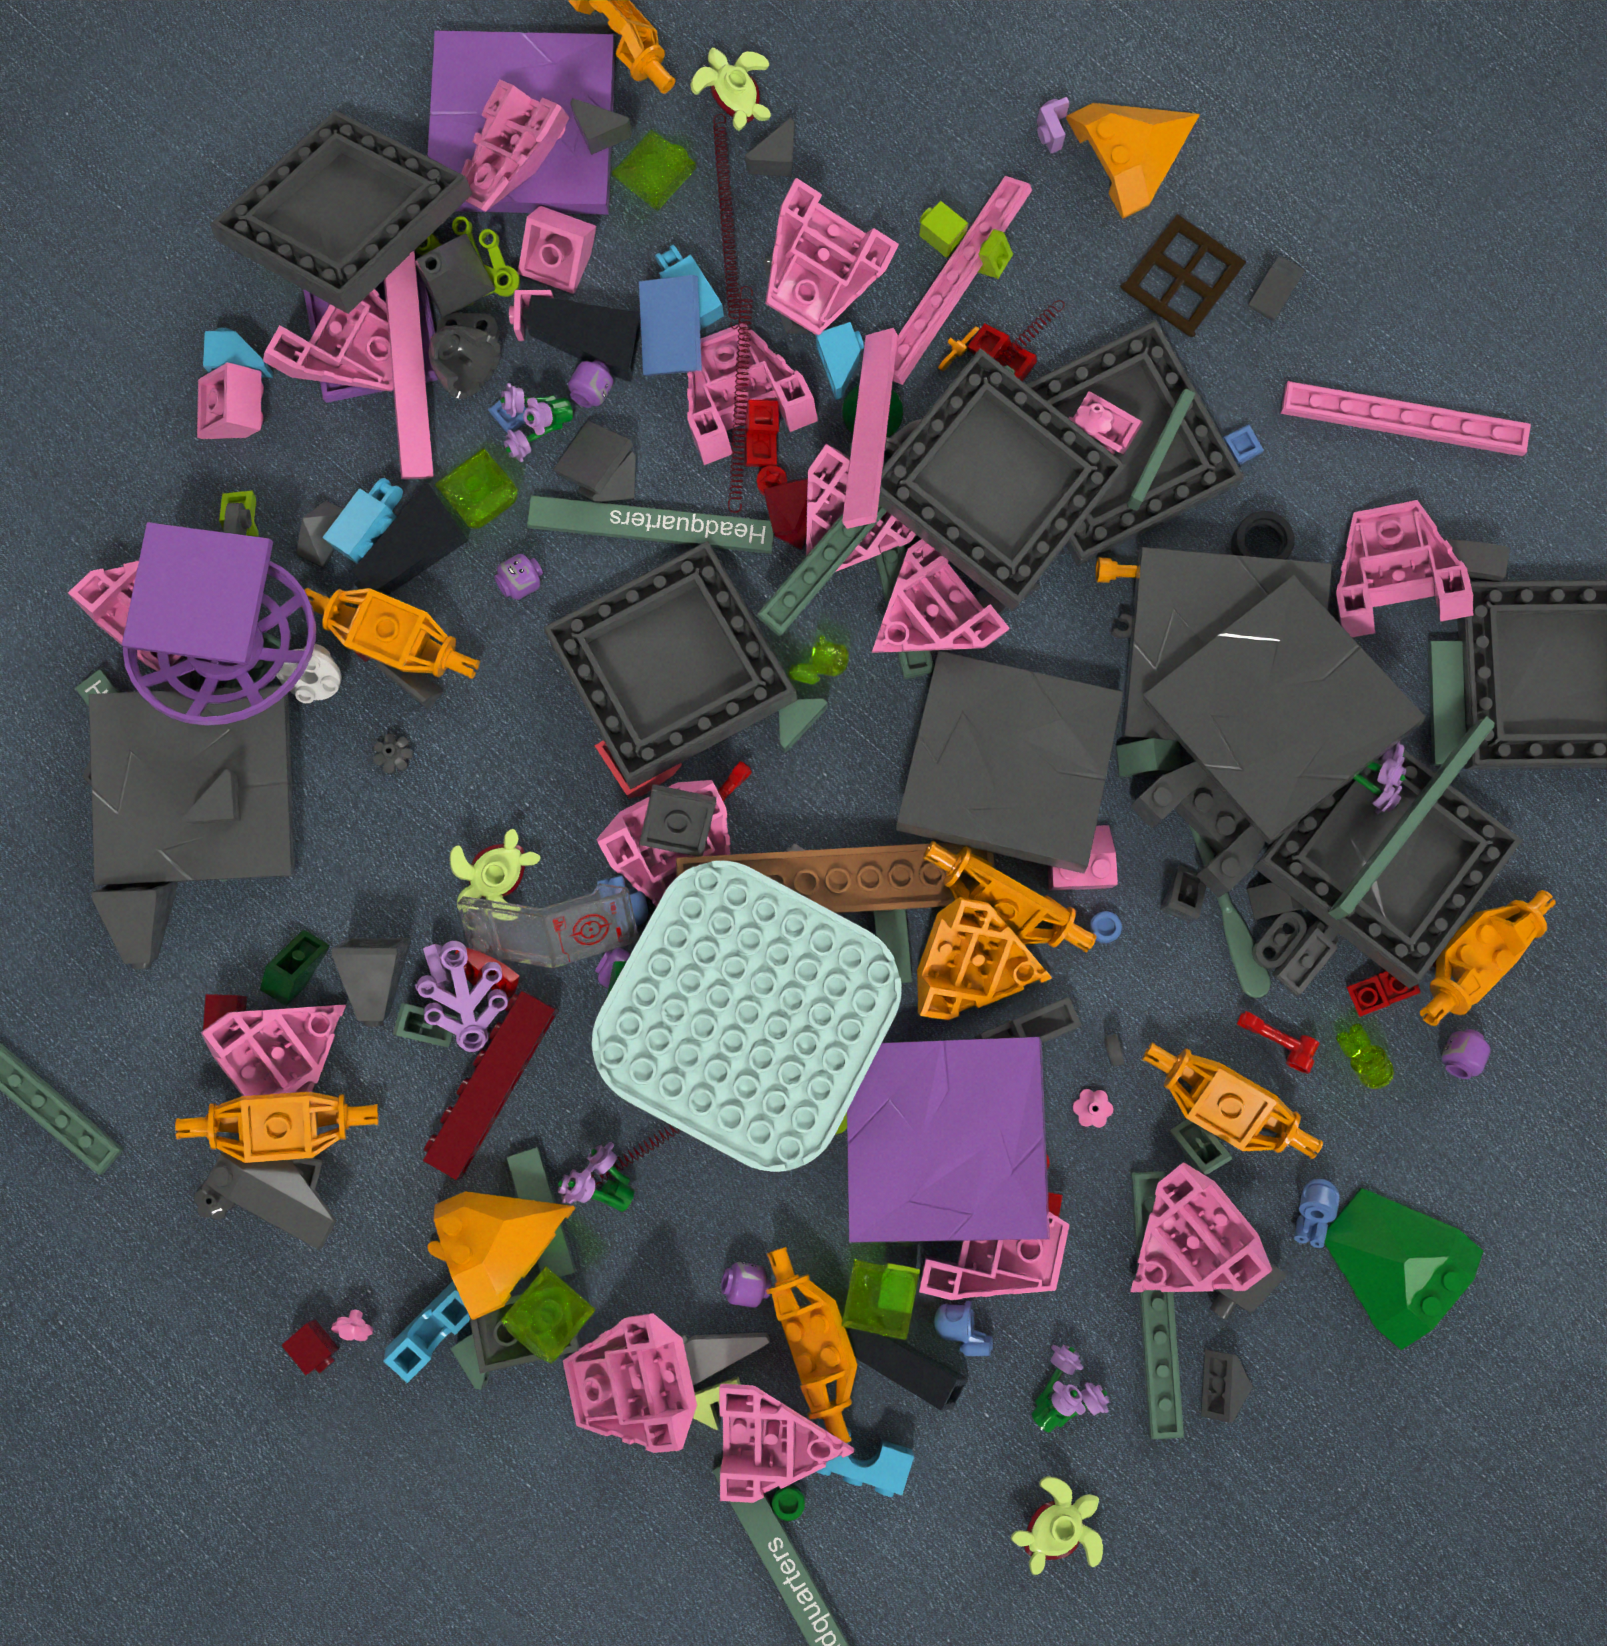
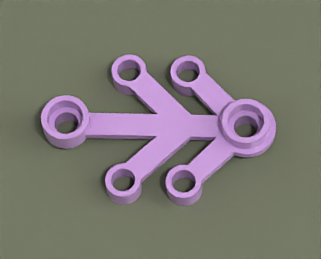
M449 941L442 946L440 955L443 966L451 970L456 995L437 986L436 979L430 975L422 976L417 982V988L420 996L432 998L460 1013L462 1022L445 1015L442 1006L438 1003L426 1005L424 1008V1019L430 1025H438L455 1034L457 1044L465 1051L476 1052L482 1049L488 1041V1025L498 1012L504 1010L508 1005L506 993L501 989H495L488 995L489 1005L475 1020L473 1010L492 985L501 980L502 971L498 963H486L482 967L481 979L469 993L464 965L468 960L467 949L459 941ZM451 950L459 951L456 955L448 954ZM490 970L497 971V974H495L494 976L487 975V972ZM425 984L433 985V987L430 989L422 988V986ZM495 998L503 999L500 1003L492 1002ZM432 1011H436L439 1013L435 1017H431L428 1015ZM469 1033H477L473 1037L467 1036Z

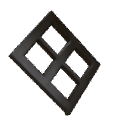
M1177 214L1125 283H1121L1120 287L1121 290L1187 336L1195 337L1196 329L1244 267L1246 261ZM1178 233L1200 247L1185 268L1163 254ZM1206 252L1228 266L1213 288L1191 273ZM1154 264L1176 279L1161 300H1158L1139 286ZM1182 284L1204 298L1189 320L1167 306Z

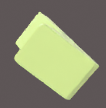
M738 1376L694 1392L697 1407L693 1418L713 1429L719 1430L720 1423L713 1403L718 1402L720 1407V1384L741 1385Z

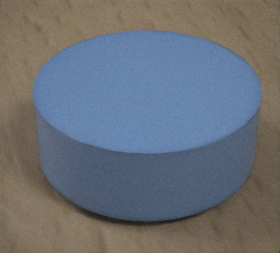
M1099 912L1089 922V932L1096 935L1095 941L1099 943H1110L1121 934V921L1112 912Z

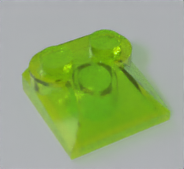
M651 129L612 171V175L658 211L695 171L696 163L689 158L687 151L682 146L671 144Z
M484 448L435 483V486L465 524L473 529L481 528L512 506L517 499L518 489L514 482Z
M854 1259L841 1326L907 1340L919 1273L889 1269L888 1266Z
M545 1266L502 1317L501 1321L507 1331L536 1357L552 1364L596 1309Z

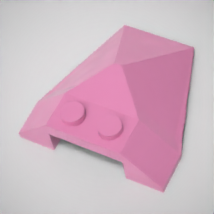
M500 79L484 107L482 116L486 118L482 132L481 134L477 132L474 135L472 142L477 146L472 160L466 159L461 172L462 175L467 177L472 191V195L466 202L485 212L536 173L556 141L564 134L565 125L570 118L557 103L543 97L540 102L536 101L514 85Z
M795 178L780 206L765 304L813 334L820 335L857 297L886 271L899 244L875 228L864 233L819 204L818 202L822 194L798 178Z
M713 781L677 782L669 786V788L716 797V806L703 856L730 855V836L726 819L727 809ZM649 796L620 811L596 840L611 868L618 874L623 875L631 882L634 888L645 894L657 907L669 885L677 878L676 858L697 856L639 845Z
M654 1313L624 1318L612 1329L605 1331L593 1342L586 1344L579 1351L574 1352L563 1360L576 1426L604 1436L614 1435L620 1437L622 1442L627 1444L637 1443L646 1446V1450L653 1453L683 1449L697 1407L683 1339Z

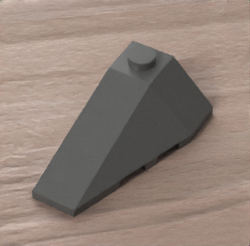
M223 1152L220 1154L205 1182L226 1199L318 1250L323 1248L337 1221L317 1191H312L302 1177L304 1173L300 1167L294 1166L291 1160L244 1163Z

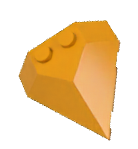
M1091 103L1067 115L1066 120L1079 143L1088 140L1112 182L1108 194L1120 216L1124 219L1150 205L1200 114Z
M959 897L937 913L918 966V1014L925 1017L951 1020L958 1017L959 1012L973 1006L977 1008L983 1007L1023 991L1025 985L1038 980L1042 983L1052 979V977L989 903Z
M467 1191L435 1204L433 1220L451 1278L472 1320L504 1307L511 1297L510 1292L521 1277H526L556 1236L554 1232L564 1218L568 1219L575 1210L574 1206Z

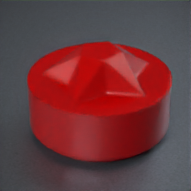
M775 465L762 468L757 475V488L765 496L763 489L787 482L786 473Z

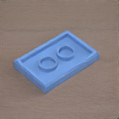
M687 275L639 281L643 375L654 376L702 371L698 276Z

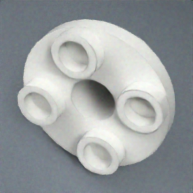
M315 644L312 657L304 674L290 690L296 699L302 703L327 699L333 696L339 689L342 679L341 671L325 647ZM305 646L303 649H294V650H302V651H305L306 646ZM299 663L283 664L281 670L276 675L282 685L288 680Z

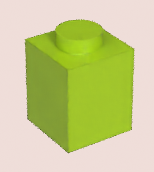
M941 200L934 208L929 207L919 220L921 223L919 236L946 258L960 244L967 233L968 222Z

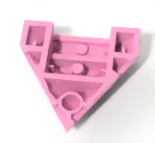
M827 443L808 469L806 556L844 511L850 457ZM886 512L836 571L880 555L882 552L897 546L900 547L908 544L916 534L889 512Z
M920 539L907 550L871 653L985 648L1010 628L991 604L986 608L982 607L948 564L949 560L924 540Z
M139 561L123 564L124 567L104 571L102 568L90 571L68 592L93 621L121 645ZM137 650V658L156 671L161 670L157 652ZM169 654L170 666L177 664L184 656Z
M346 1005L228 1012L202 1031L201 1034L212 1056L242 1096L312 1092L315 1083H318L335 1036L334 1031Z
M1183 1162L1158 1182L1153 1210L1149 1216L1138 1259L1139 1265L1136 1277L1133 1280L1130 1292H1143L1144 1290L1201 1292L1214 1291L1215 1289L1246 1291L1272 1271L1259 1234L1214 1180Z
M720 1384V1417H723L720 1501L754 1503L764 1498V1493L778 1486L782 1489L826 1467V1462L840 1455L844 1458L854 1453L853 1447L756 1386Z

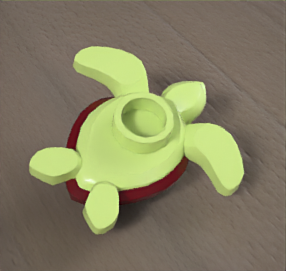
M711 48L708 54L710 67H702L695 73L690 85L692 92L698 95L705 87L710 86L714 100L723 111L733 117V126L738 131L742 130L746 123H750L754 117L759 121L769 120L771 113L767 107L759 104L760 94L758 85L753 77L748 74L751 70L768 69V60L763 55L747 51L740 55L733 66L728 64L725 54L715 48Z
M514 829L506 832L504 844H497L483 849L475 856L471 864L467 862L462 848L459 845L455 846L450 852L451 870L459 879L469 881L470 885L464 888L458 895L457 908L469 909L475 906L482 897L486 898L488 909L494 916L504 919L518 917L522 910L506 902L503 897L511 894L519 886L525 866L537 864L540 860V855L531 851L525 853L524 849L517 845L519 838Z
M1044 1477L1039 1482L1040 1487L1048 1491L1054 1500L1040 1506L1031 1517L1026 1531H1015L1011 1535V1540L1020 1547L1024 1546L1025 1552L1031 1556L1029 1567L1034 1575H1038L1043 1571L1045 1560L1065 1558L1077 1549L1079 1543L1084 1546L1088 1564L1091 1567L1097 1566L1102 1560V1539L1094 1529L1083 1525V1520L1095 1513L1099 1498L1095 1495L1087 1494L1081 1496L1072 1504V1490L1067 1483L1056 1477Z

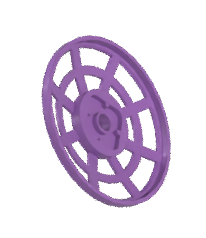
M269 561L267 574L281 581L295 596L279 607L273 599L263 593L261 604L270 610L271 614L257 622L249 665L187 657V660L170 666L169 654L157 652L161 670L142 676L138 665L137 649L123 647L125 668L131 682L143 699L157 711L172 719L198 725H220L244 720L263 712L277 703L295 686L304 674L312 657L316 642L314 611L307 594L295 577L283 567ZM302 606L308 627L305 651L289 650L291 634L286 618ZM279 624L281 633L280 649L264 648L263 633ZM259 660L273 661L274 664L259 681L254 683L248 672ZM299 663L288 680L272 695L263 700L259 690L275 678L283 664ZM196 670L206 679L200 691L197 692L185 686L177 677ZM236 678L243 689L230 694L213 695L219 681ZM168 681L178 693L194 700L186 714L179 713L158 700L148 687ZM247 697L251 704L249 708L223 716H200L208 703H230Z

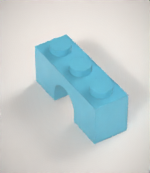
M453 1281L385 1348L383 1361L406 1383L431 1360L433 1351L448 1334L452 1332L456 1335L470 1321L468 1311Z
M819 1419L818 1426L826 1430L823 1419ZM847 1428L849 1436H851V1429ZM881 1439L879 1449L871 1459L858 1460L851 1454L842 1458L840 1455L826 1462V1467L816 1472L826 1476H830L831 1472L844 1476L843 1480L849 1484L862 1486V1483L875 1486L874 1490L877 1493L893 1497L894 1493L903 1495L914 1459V1453L912 1449Z

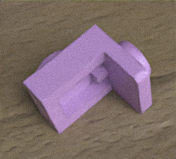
M1067 97L1060 100H1049L1039 109L1037 132L1041 143L1047 145L1050 153L1061 150L1063 146L1065 132L1059 120L1067 116L1070 104Z
M433 944L423 948L431 976L436 979L437 986L446 990L445 984L453 982L450 969L445 968L441 962L440 951L442 946ZM425 984L422 986L423 989H430L433 987V985L431 984Z

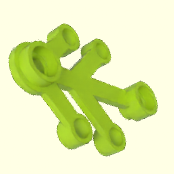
M456 217L452 222L453 231L459 236L463 234L468 235L482 262L472 234V223L465 217ZM466 222V229L463 232H459V224ZM485 229L479 235V242L488 249L493 268L483 264L495 287V290L489 294L495 292L502 297L512 296L514 291L518 290L520 286L519 274L514 268L506 266L499 248L498 234L491 229ZM434 234L427 238L428 244L426 247L421 248L419 245L415 249L418 254L423 256L442 245ZM492 234L493 242L486 245V236ZM507 275L508 283L501 286L500 278Z

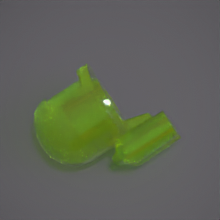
M818 634L809 663L791 664L788 677L813 685L820 681V677L817 674L832 677L839 676L848 666V649L844 644L827 641L825 636Z
M1359 1023L1353 1024L1349 1029V1033H1339L1336 1036V1041L1344 1055L1351 1058V1068L1359 1081L1370 1089H1381L1387 1086L1393 1079L1394 1067L1384 1049L1377 1045H1371L1370 1037Z

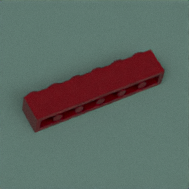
M521 991L519 995L514 994L508 1002L505 1010L509 1013L504 1022H498L489 1036L492 1039L487 1051L481 1050L473 1063V1067L476 1070L470 1079L466 1077L456 1093L460 1097L454 1108L449 1106L440 1120V1123L443 1124L438 1135L433 1134L424 1147L423 1151L427 1154L423 1161L455 1180L463 1178L559 1012L558 1009L526 991Z

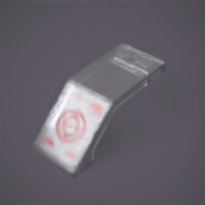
M599 883L591 894L545 908H535L463 896L457 903L469 949L482 952L497 959L556 968L636 943L639 939L628 887Z

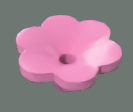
M1093 403L1090 406H1080L1077 409L1075 424L1084 429L1090 436H1096L1098 433L1106 434L1111 430L1113 414L1110 411L1104 410L1103 406L1098 403Z
M1090 1089L1082 1090L1079 1094V1099L1072 1106L1074 1113L1078 1115L1079 1123L1084 1127L1091 1125L1098 1128L1103 1127L1106 1124L1107 1117L1111 1116L1114 1110L1112 1104L1108 1102L1107 1094L1102 1090H1096L1095 1092ZM1093 1106L1097 1107L1096 1111L1092 1110Z
M351 1310L349 1318H337V1321L331 1327V1330L339 1334L340 1338L344 1340L366 1341L368 1336L373 1333V1327L366 1324L362 1319L363 1313L359 1310Z

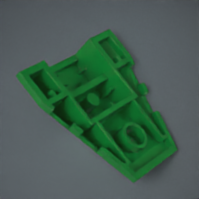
M1360 1188L1335 1220L1328 1226L1324 1243L1339 1270L1344 1274L1352 1287L1356 1298L1361 1302L1369 1315L1373 1326L1400 1350L1414 1343L1436 1327L1475 1279L1483 1254V1250L1459 1229L1364 1188Z

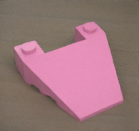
M374 289L349 314L330 304L309 342L279 325L265 350L263 362L292 378L392 392L393 378L386 303Z
M740 324V327H748L745 324ZM730 327L701 338L702 371L687 372V398L689 401L687 420L694 443L704 465L732 454L727 430L733 428L734 422L745 423V420H734L735 417L746 418V414L738 413L734 417L735 411L746 412V409L736 408L734 411V408L736 406L747 407V403H735L734 397L744 394L748 396L746 398L736 397L738 401H748V399L778 401L779 410L789 432L818 421L814 398L803 375L797 370H792L782 356L773 353L768 348L767 343L753 330L740 329V333H751L750 336L739 335V327L736 329ZM739 338H741V339H742V338H749V339H751V341H749V342L742 341V340L739 341V344H750V345H751L750 347H743V346H739V347H738V349H740V350H742V349H748V350H750L749 353H744V352H741V351L738 352L739 350L737 349V346H738L739 344L737 343V341L739 340ZM737 352H738L739 355H749V356H750V358H741V357L738 358L739 361H749V362H750L749 364H743V363H738V364H737L739 367H741V366H747V367H749V369H747V370H745V369H740V368L737 369V368H738V367L736 366V363L738 362V361L736 360V358L738 357ZM736 369H737L738 372H748V373H749V375H741V374H738V375H737L738 378H743V377H744V378H748V379H749L748 381L737 380V383H739V384H740V383H747L748 386H740V385L736 386V385H737V384L735 383V380L737 379V378L735 377V375L737 374ZM735 386L737 389H747L748 392L737 391V395H735Z
M1418 500L1353 513L1346 544L1347 550L1341 567L1342 573L1336 590L1340 625L1351 637L1375 633L1373 607L1435 596L1440 622L1473 616V592L1467 567L1454 555L1451 545L1447 540L1444 541L1438 533L1437 526Z
M1049 1212L1050 1239L962 1241L958 1263L926 1256L919 1284V1292L949 1300H957L970 1297L1055 1291L1070 1224Z

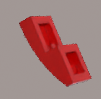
M984 323L967 348L974 355L981 348L992 358L999 359V355H1003V351L1007 350L1008 346H1011V340L1009 335ZM1012 344L1019 352V354H1016L1012 348H1008L1010 353L1015 356V359L1008 352L1004 353L1011 363L1003 356H1000V358L1015 371L1014 375L1023 382L1037 363V358L1035 354L1025 349L1021 350L1017 345Z
M748 399L746 408L747 419L745 420L744 467L776 466V434L779 432L778 401Z

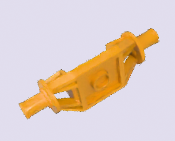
M568 0L577 12L590 15L596 10L599 13H604L609 19L607 23L611 29L622 35L615 54L630 69V75L635 81L649 78L663 94L672 89L676 80L661 65L664 60L665 50L658 43L657 30L630 0Z
M309 588L304 589L308 599H311L309 601L313 611L323 615V629L331 630L346 648L402 672L433 673L434 676L441 677L446 669L449 668L468 676L470 679H473L476 675L474 669L478 670L480 661L456 652V638L453 636L448 637L427 612L371 588L352 591L338 589L331 598ZM352 603L357 604L359 606L358 608H353L350 606H346L345 604ZM430 635L443 644L440 645L437 642L430 639Z
M932 841L926 848L923 859L946 871L944 885L950 888L955 900L961 897L989 903L1024 945L1048 943L1049 946L1056 947L1064 939L1082 949L1085 953L1094 945L1096 935L1073 923L1076 917V910L1073 907L1065 908L1048 895L1043 897L996 870L991 862L972 854V850L968 846L963 847L957 854L945 849L935 841ZM962 872H965L974 879L969 890L959 878ZM1042 920L1054 923L1052 929L1035 927Z
M1540 890L1528 903L1514 900L1507 906L1478 911L1462 925L1436 959L1435 978L1430 983V991L1434 998L1425 1008L1420 1010V1016L1428 1013L1423 1020L1431 1026H1437L1448 1012L1465 1015L1472 1005L1478 1003L1518 962L1534 938L1541 937L1547 931V923L1543 915L1556 904L1555 899H1552L1553 896L1545 890ZM1451 975L1453 976L1456 982L1450 980Z
M1154 1042L1149 1044V1049L1147 1048L1143 1054V1061L1166 1073L1164 1087L1170 1089L1185 1118L1241 1151L1273 1150L1276 1153H1280L1287 1145H1290L1311 1159L1317 1156L1314 1152H1320L1323 1141L1298 1128L1301 1120V1115L1298 1112H1292L1278 1096L1227 1066L1193 1055L1188 1048H1185L1179 1055L1174 1056L1155 1045ZM1179 1077L1192 1086L1190 1093L1177 1081ZM1264 1127L1276 1132L1277 1135L1275 1138L1261 1135L1259 1132Z
M314 1092L241 1096L220 1105L210 1103L206 1117L176 1118L175 1131H178L176 1132V1139L207 1137L211 1149H219L244 1163L313 1158L338 1140H346V1130H349V1126L378 1125V1104L348 1107V1104H345L344 1094H339L338 1098ZM339 1124L338 1128L318 1135L319 1127ZM219 1132L239 1133V1140L221 1137Z
M787 1247L767 1253V1257L769 1258L776 1282L774 1286L766 1289L767 1295L772 1294L777 1319L781 1321L802 1383L800 1387L811 1410L807 1413L808 1419H823L826 1430L848 1443L852 1439L849 1436L842 1411L852 1404L850 1395L858 1364L836 1300L811 1282L809 1274L795 1275L787 1253ZM797 1287L810 1301V1304L799 1307L791 1289ZM837 1379L836 1399L829 1402L826 1384Z

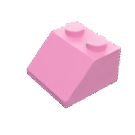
M539 206L526 219L518 274L574 294L592 253L596 226Z
M227 362L198 379L197 438H246L261 430L263 424L261 398L264 392V386L261 383V371Z
M1109 825L1096 826L1089 864L1085 874L1048 865L1049 891L1106 889L1118 885L1116 851Z

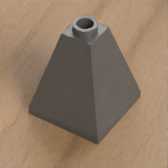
M463 234L433 249L415 261L416 269L442 317L458 312L495 290L467 234Z
M178 882L108 885L91 892L92 900L124 964H132L133 969H144L151 967L152 961L159 957Z
M347 938L332 948V957L357 1021H364V1026H382L383 1021L390 1015L410 948L411 938Z

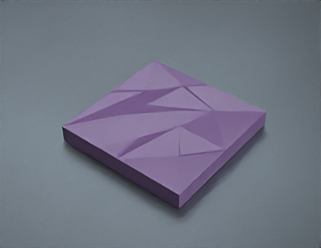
M435 31L428 157L461 174L466 159L472 160L477 146L472 142L474 135L477 132L480 134L486 121V118L482 116L484 107L500 79L514 85L536 101L540 102L543 97L557 103L570 118L565 125L564 134L556 141L536 173L486 212L532 213L539 206H543L562 214L609 215L612 146L591 155L574 119L570 102L574 98L613 112L616 56L614 34ZM466 201L456 210L485 212Z
M1040 1037L881 1043L847 1110L849 1242L1050 1239L1042 1040Z

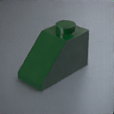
M303 929L266 965L260 991L287 1006L305 988L329 950L330 945Z

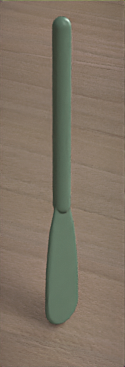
M1189 825L1205 867L1214 858V854L1206 841ZM1227 892L1219 898L1216 896L1222 911L1223 929L1230 956L1240 985L1248 996L1254 998L1263 997L1270 990L1271 980L1267 969L1260 967L1253 959L1252 949L1255 942L1243 919L1233 907L1229 893Z

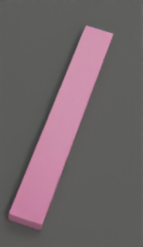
M1004 176L899 333L893 372L894 382L903 385L983 265L978 255L981 245L988 239L993 229L1005 232L1032 191L1029 183Z
M413 251L384 279L401 479H432L433 465L415 253Z
M894 328L872 333L865 337L842 519L847 529L877 521L898 337Z
M1287 381L1285 384L1280 413L1524 456L1527 453L1531 424L1291 381Z

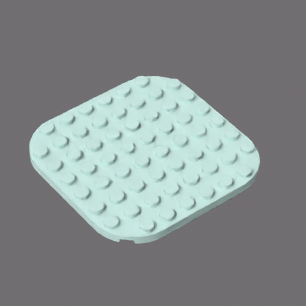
M711 861L696 867L693 866L680 874L663 894L596 1018L592 1034V1051L597 1070L607 1086L625 1101L747 1166L770 1172L798 1168L814 1160L830 1144L896 1016L901 1000L902 985L895 959L887 946L873 933L746 865L731 861Z

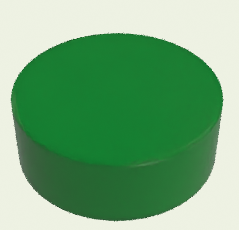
M792 1484L782 1489L779 1487L772 1499L774 1513L785 1521H792L800 1517L805 1508V1497L801 1489Z

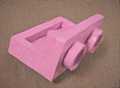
M1089 391L1080 406H1090L1093 403H1098L1103 406L1104 410L1110 411L1113 414L1111 430L1106 434L1098 433L1096 436L1091 437L1100 441L1099 444L1113 455L1116 451L1124 455L1143 422ZM1076 412V414L1074 415L1073 418H1072V417H1069V418H1068V419H1070L1073 423H1075V419H1076V417H1077V412Z

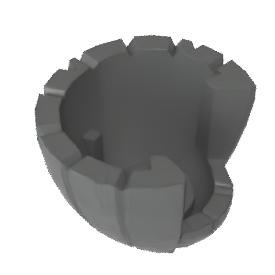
M458 325L445 326L435 332L430 339L429 358L432 368L439 382L454 398L465 399L467 395L472 396L477 393L481 386L484 387L485 381L490 380L494 374L492 370H496L500 359L498 354L501 353L500 344L493 335L480 329Z

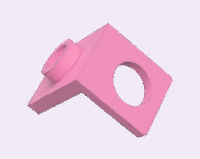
M551 290L514 291V306L509 307V321L511 325H514V332L518 341L525 340L523 310L525 305L529 306L531 295L554 299Z

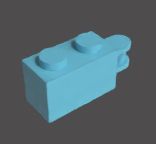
M674 245L669 246V251L664 254L657 253L655 255L656 261L662 269V272L659 273L660 279L687 275L698 276L700 330L724 317L721 301L691 255L683 259ZM675 261L677 262L676 264L672 265L671 267H668V265L672 264L673 262H675Z
M386 478L379 479L369 493L359 488L322 538L338 552L358 564L397 518L392 510L402 498V488L391 486L390 481Z

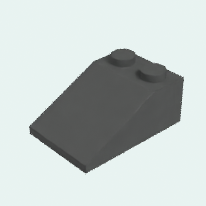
M568 1282L513 1294L504 1307L475 1320L470 1318L480 1374L577 1352L580 1348Z

